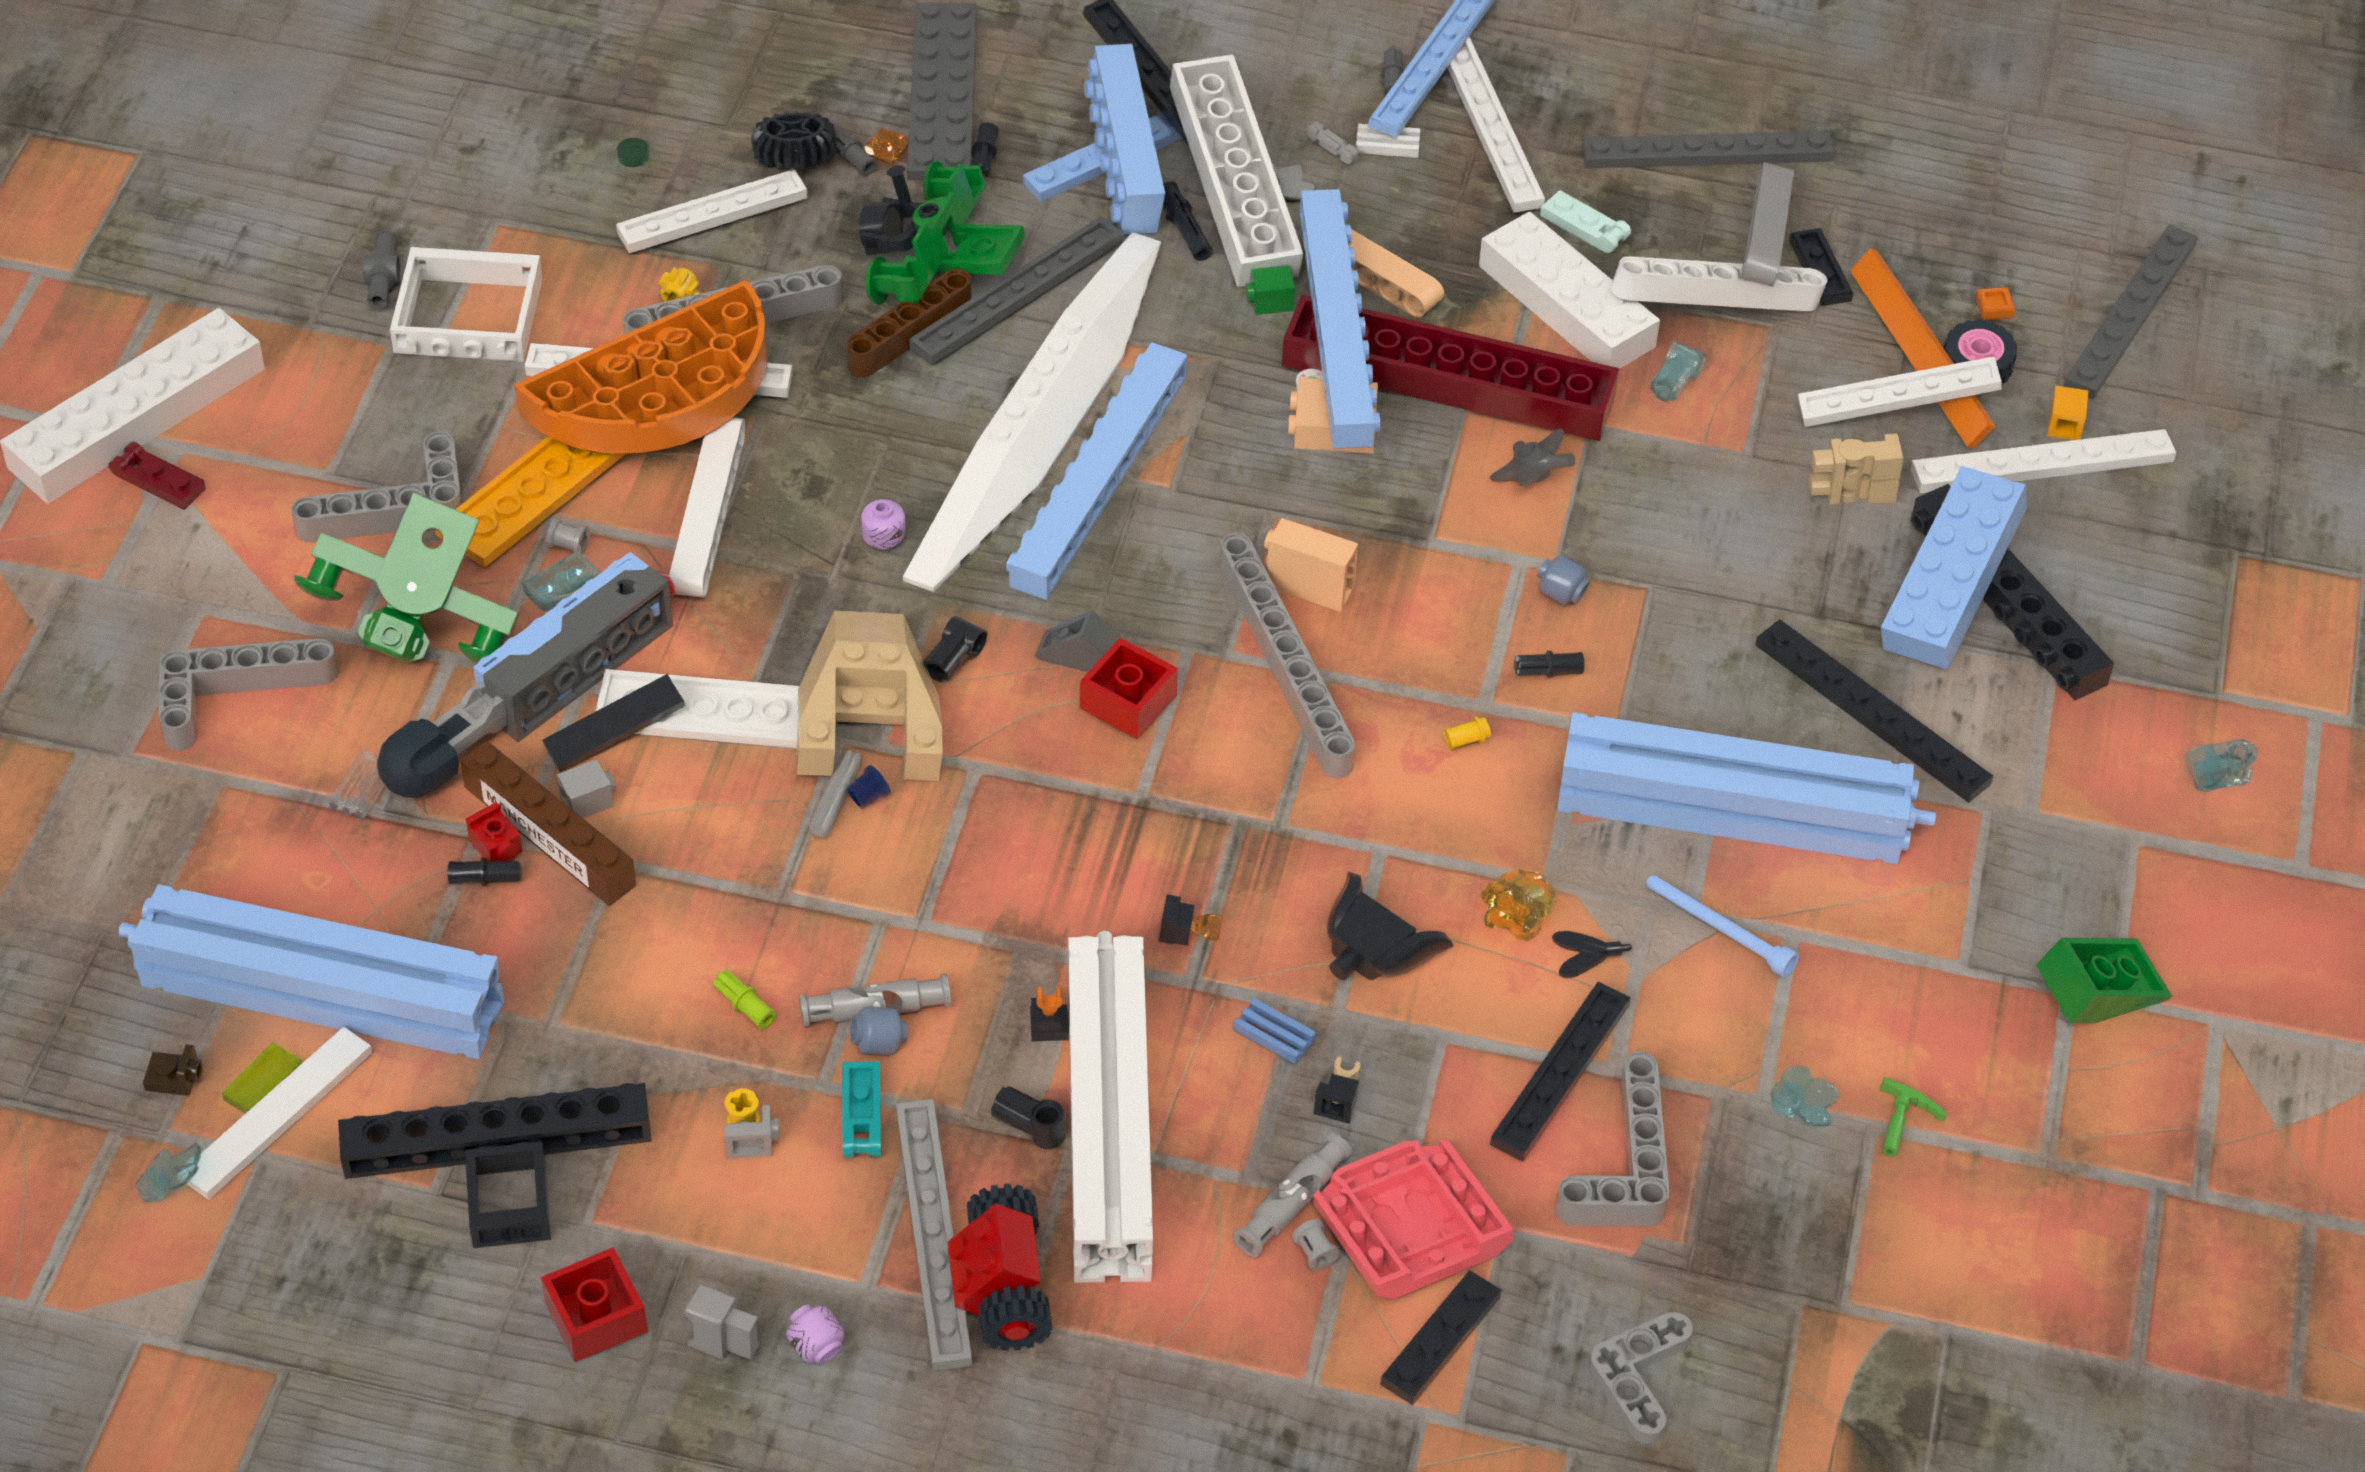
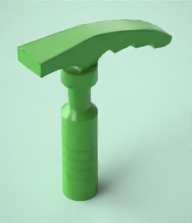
M1883 1078L1880 1091L1896 1097L1894 1103L1896 1108L1895 1114L1891 1115L1882 1149L1885 1155L1893 1157L1898 1152L1906 1121L1904 1113L1909 1109L1910 1103H1916L1917 1107L1926 1109V1112L1934 1115L1940 1121H1944L1947 1114L1938 1104L1922 1093L1896 1081Z

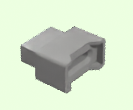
M700 1284L685 1309V1316L693 1323L694 1334L688 1340L687 1345L723 1360L728 1352L751 1360L760 1345L757 1338L758 1317L737 1309V1298Z

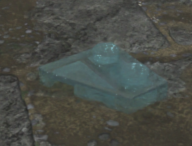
M578 550L522 582L523 592L543 612L550 611L562 599L571 596L588 580L594 579L601 572Z

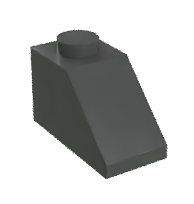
M1091 610L1046 630L1035 656L1042 661L1089 671L1120 638V635Z

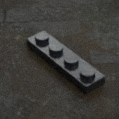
M1469 1270L1381 1376L1380 1385L1411 1405H1414L1501 1298L1502 1290Z

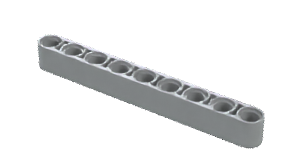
M1230 533L1221 542V572L1321 769L1326 775L1333 778L1348 776L1353 768L1354 739L1251 540L1242 533Z

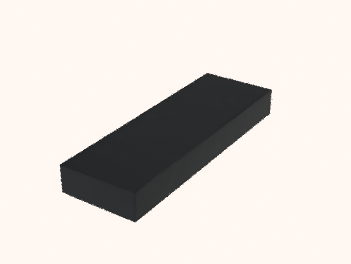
M1821 228L1790 233L1789 242L1802 268L1816 269L1827 277V284L1819 301L1821 306L1851 302L1853 291Z

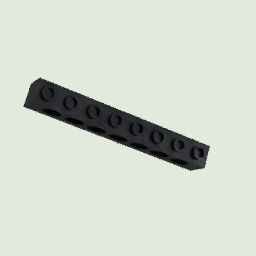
M1949 484L1915 499L1911 522L1915 529L1925 537L1951 488ZM2007 548L1982 600L1992 609L1996 618L2012 631L2017 641L2033 654L2037 663L2053 676L2058 686L2065 690L2074 701L2108 686L2114 662Z
M624 1083L614 1087L585 1088L580 1091L565 1093L549 1092L540 1096L509 1097L498 1101L470 1102L465 1105L449 1107L434 1106L424 1110L394 1111L389 1114L374 1116L359 1115L349 1119L338 1120L340 1160L345 1179L465 1165V1150L477 1149L481 1146L497 1147L515 1145L519 1142H543L544 1155L652 1142L645 1083Z

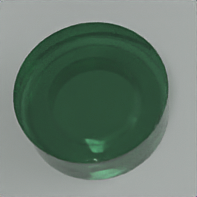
M634 137L622 140L617 146L618 160L627 167H639L645 164L649 159L648 144L643 139Z

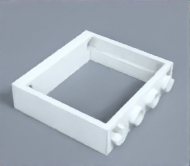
M411 247L390 327L393 353L524 362L543 280L540 255ZM419 260H425L426 264H420ZM524 267H531L530 271L524 270ZM431 280L526 287L516 333L411 327L421 281Z

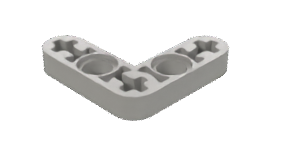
M1678 1312L1666 1313L1597 1344L1591 1351L1589 1361L1591 1375L1631 1436L1644 1444L1656 1443L1662 1438L1665 1432L1667 1417L1638 1371L1677 1354L1688 1347L1692 1337L1693 1325L1686 1315ZM1668 1328H1672L1675 1332L1681 1330V1336L1678 1337L1675 1333L1667 1334ZM1642 1340L1647 1342L1652 1350L1646 1354H1639L1632 1350L1630 1344L1634 1341ZM1604 1357L1607 1361L1614 1360L1613 1370L1608 1363L1600 1364L1601 1358ZM1621 1386H1631L1638 1392V1396L1635 1399L1627 1400L1621 1398L1616 1390ZM1642 1415L1648 1423L1655 1421L1654 1428L1651 1429L1648 1424L1640 1425Z

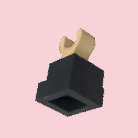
M1338 1057L1335 1060L1334 1074L1331 1075L1329 1083L1320 1082L1315 1095L1314 1114L1350 1124L1358 1095L1360 1062L1357 1061L1352 1070H1344L1341 1068L1342 1057Z

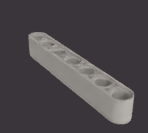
M1767 162L1762 164L1755 190L1741 274L1743 279L1772 287L1775 283L1781 262L1794 170Z
M822 265L749 282L760 299L765 324L837 307L843 300L841 271L831 265ZM726 288L632 309L623 317L624 334Z

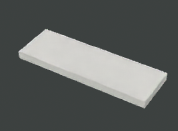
M605 669L595 712L666 674ZM668 674L683 698L685 707L634 733L797 748L799 686Z

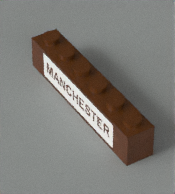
M489 741L482 744L460 761L464 787L486 806L497 802L501 807L502 813L520 834L605 904L611 906L636 887L634 862L629 855Z

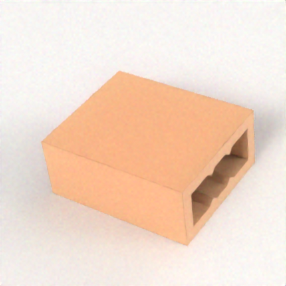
M1298 379V391H1291L1290 411H1296V415H1289L1288 434L1295 435V449L1374 453L1375 433L1373 447L1333 448L1323 379ZM1372 382V384H1369V387L1376 390V408H1373V413H1376L1378 383Z
M1281 518L1276 529L1269 530L1264 543V548L1268 550V554L1263 565L1276 590L1342 613L1355 588L1358 543Z

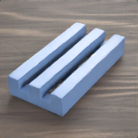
M1255 998L1250 1002V1007L1242 1011L1241 1018H1237L1233 1023L1234 1031L1295 1065L1316 1040L1315 1031ZM1249 1022H1252L1253 1024L1268 1031V1034L1250 1025ZM1282 1039L1288 1042L1289 1044L1297 1047V1049L1295 1050L1279 1040Z

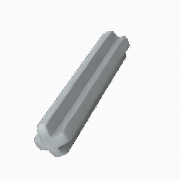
M851 750L843 752L809 825L812 836H818L822 839L828 836L861 765V755L858 752H852Z

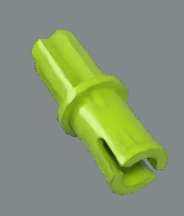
M729 970L720 971L713 981L714 987L733 1003L732 1008L736 1012L744 1013L760 1030H765L773 1024L777 1017L776 1011L771 1009L757 996V991L753 987L744 985Z

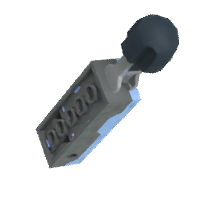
M629 552L620 560L614 561L594 579L588 580L571 596L562 599L556 607L542 617L535 619L530 626L515 637L509 638L503 646L489 656L483 657L473 667L476 684L467 691L460 703L433 723L427 719L410 721L388 737L381 746L377 760L378 775L388 790L402 797L418 798L438 789L458 774V755L486 734L497 733L502 729L514 740L520 742L603 679L605 669L616 670L673 627L670 600L675 593L673 581L666 573L655 571Z

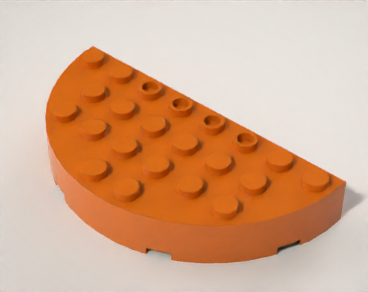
M746 279L514 384L519 414L538 431L554 440L599 453L651 452L684 445L719 428L739 413L752 399L764 378L768 362V346L760 299Z

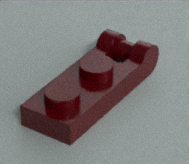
M134 441L124 448V454L121 457L116 456L108 464L109 469L115 476L183 510L206 490L203 479L145 451L140 444ZM133 463H135V464H137L138 466H137L136 468H134V467H132L131 465H132Z

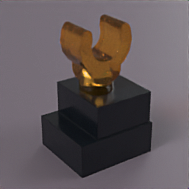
M1167 894L1159 942L1188 946L1191 930L1208 940L1216 941L1219 939L1222 916L1214 913L1199 915L1198 917L1193 916L1195 905L1181 903L1180 896Z

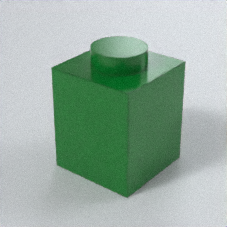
M1289 265L1251 269L1250 283H1245V294L1247 302L1253 303L1255 315L1294 311L1295 286Z

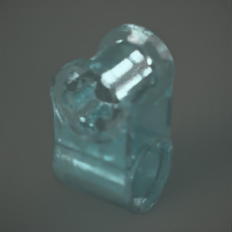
M2236 739L2224 743L2196 746L2185 754L2184 762L2197 790L2209 792L2218 788L2247 784L2251 780L2253 773L2251 765L2256 761L2258 753L2257 748L2251 742Z

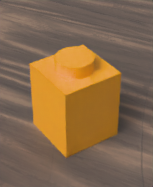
M2055 385L2049 408L2047 436L2068 440L2081 439L2086 420L2088 390Z

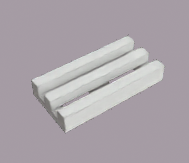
M1358 124L1356 148L1359 150V153L1418 158L1420 128L1404 127L1396 138L1369 128V124Z

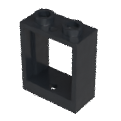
M519 1142L515 1145L481 1146L477 1149L465 1150L469 1228L473 1248L551 1240L543 1142ZM535 1169L537 1207L480 1213L478 1175Z

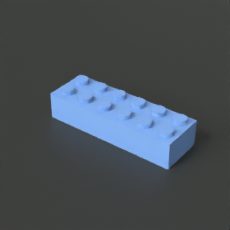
M1132 44L1095 46L1093 59L1088 60L1089 79H1085L1084 92L1085 97L1091 99L1089 108L1091 123H1096L1097 127L1095 129V144L1097 148L1101 147L1102 151L1100 154L1101 172H1106L1107 174L1105 181L1106 196L1112 197L1111 220L1113 223H1117L1118 229L1123 232V235H1130L1132 232L1137 234L1157 233L1165 190Z
M1961 466L1881 626L1883 650L1946 670L1949 669L2027 509L2025 484Z

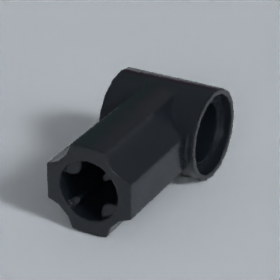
M958 616L952 617L944 628L941 641L923 660V665L928 670L931 678L938 682L949 681L968 657L976 658L981 653L987 641V631Z
M1011 1086L1002 1087L996 1095L994 1104L991 1107L992 1116L1032 1135L1034 1143L1040 1148L1053 1149L1059 1147L1066 1138L1064 1109L1057 1101L1051 1099L1039 1101Z

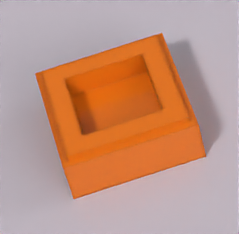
M2008 287L1976 290L1975 300L1982 320L2014 318L2015 307Z

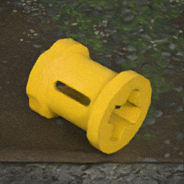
M739 1088L727 1095L724 1103L725 1109L729 1114L726 1124H735L742 1121L751 1123L761 1122L757 1113L759 1100L753 1091Z

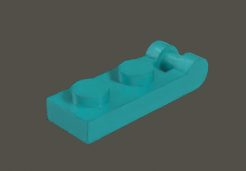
M880 1061L842 1062L843 1158H854V1154L868 1153L870 1157H881ZM869 1132V1138L854 1139V1133Z

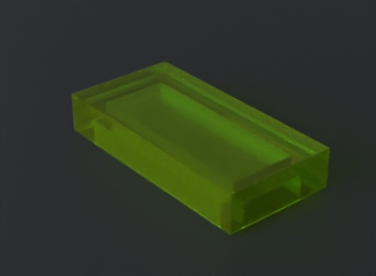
M271 1042L222 1092L223 1100L246 1114L302 1064L301 1059Z

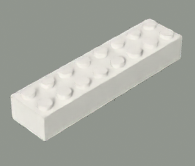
M1234 55L1173 64L1170 91L1237 287L1250 283L1251 269L1289 265L1292 278L1299 277L1303 251Z
M215 309L0 440L7 469L45 503L49 504L107 468L109 462L116 456L121 457L124 454V448L130 442L134 441L141 446L265 370L260 341L222 309Z

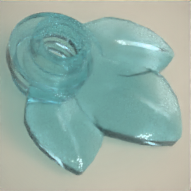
M1798 1065L1786 1069L1781 1076V1082L1774 1085L1771 1091V1105L1777 1113L1783 1116L1793 1117L1797 1115L1807 1124L1829 1126L1832 1121L1825 1108L1833 1105L1838 1100L1840 1093L1832 1083L1821 1078L1813 1079L1808 1067Z
M195 1142L192 1146L175 1156L167 1149H163L152 1160L147 1170L137 1179L136 1188L139 1190V1197L144 1202L160 1201L170 1191H174L190 1181L199 1169L197 1164L201 1157L200 1145Z

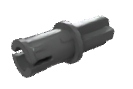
M1390 46L1389 50L1384 52V66L1381 69V76L1384 79V97L1405 70L1402 66L1401 49H1395V46Z
M834 127L837 137L836 149L841 153V158L845 162H850L863 176L871 175L878 165L876 159L872 158L863 149V145L859 140H853L842 128Z

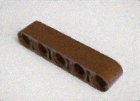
M951 269L930 282L919 302H901L852 335L847 341L849 372L856 377H868L910 349L911 337L972 299L971 275L963 269Z

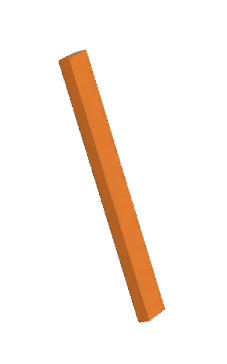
M1870 248L1853 266L1850 272L1916 371L1954 364L1880 253ZM1975 395L1938 402L1969 448L1975 449L1996 427Z

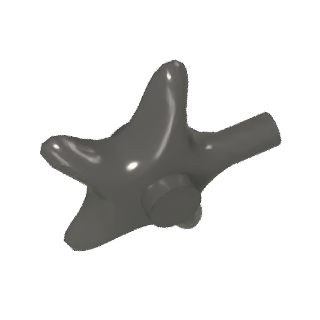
M1563 429L1554 431L1539 443L1530 442L1525 444L1523 441L1516 442L1513 445V459L1504 467L1494 472L1490 479L1496 482L1517 480L1520 486L1528 487L1534 482H1541L1548 478L1551 473L1550 471L1554 469L1573 467L1575 465L1573 454L1555 455L1564 436Z

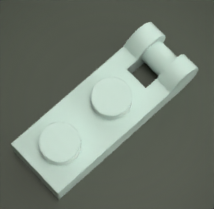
M1561 190L1541 206V217L1605 253H1611L1618 247L1619 241H1624L1631 235V228L1625 221L1619 220L1616 222Z

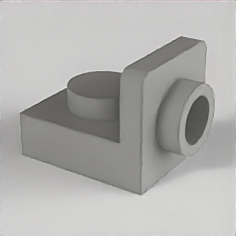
M762 1105L763 1122L751 1123L742 1121L735 1124H724L727 1159L773 1156L772 1141H779V1119L771 1118L770 1105Z

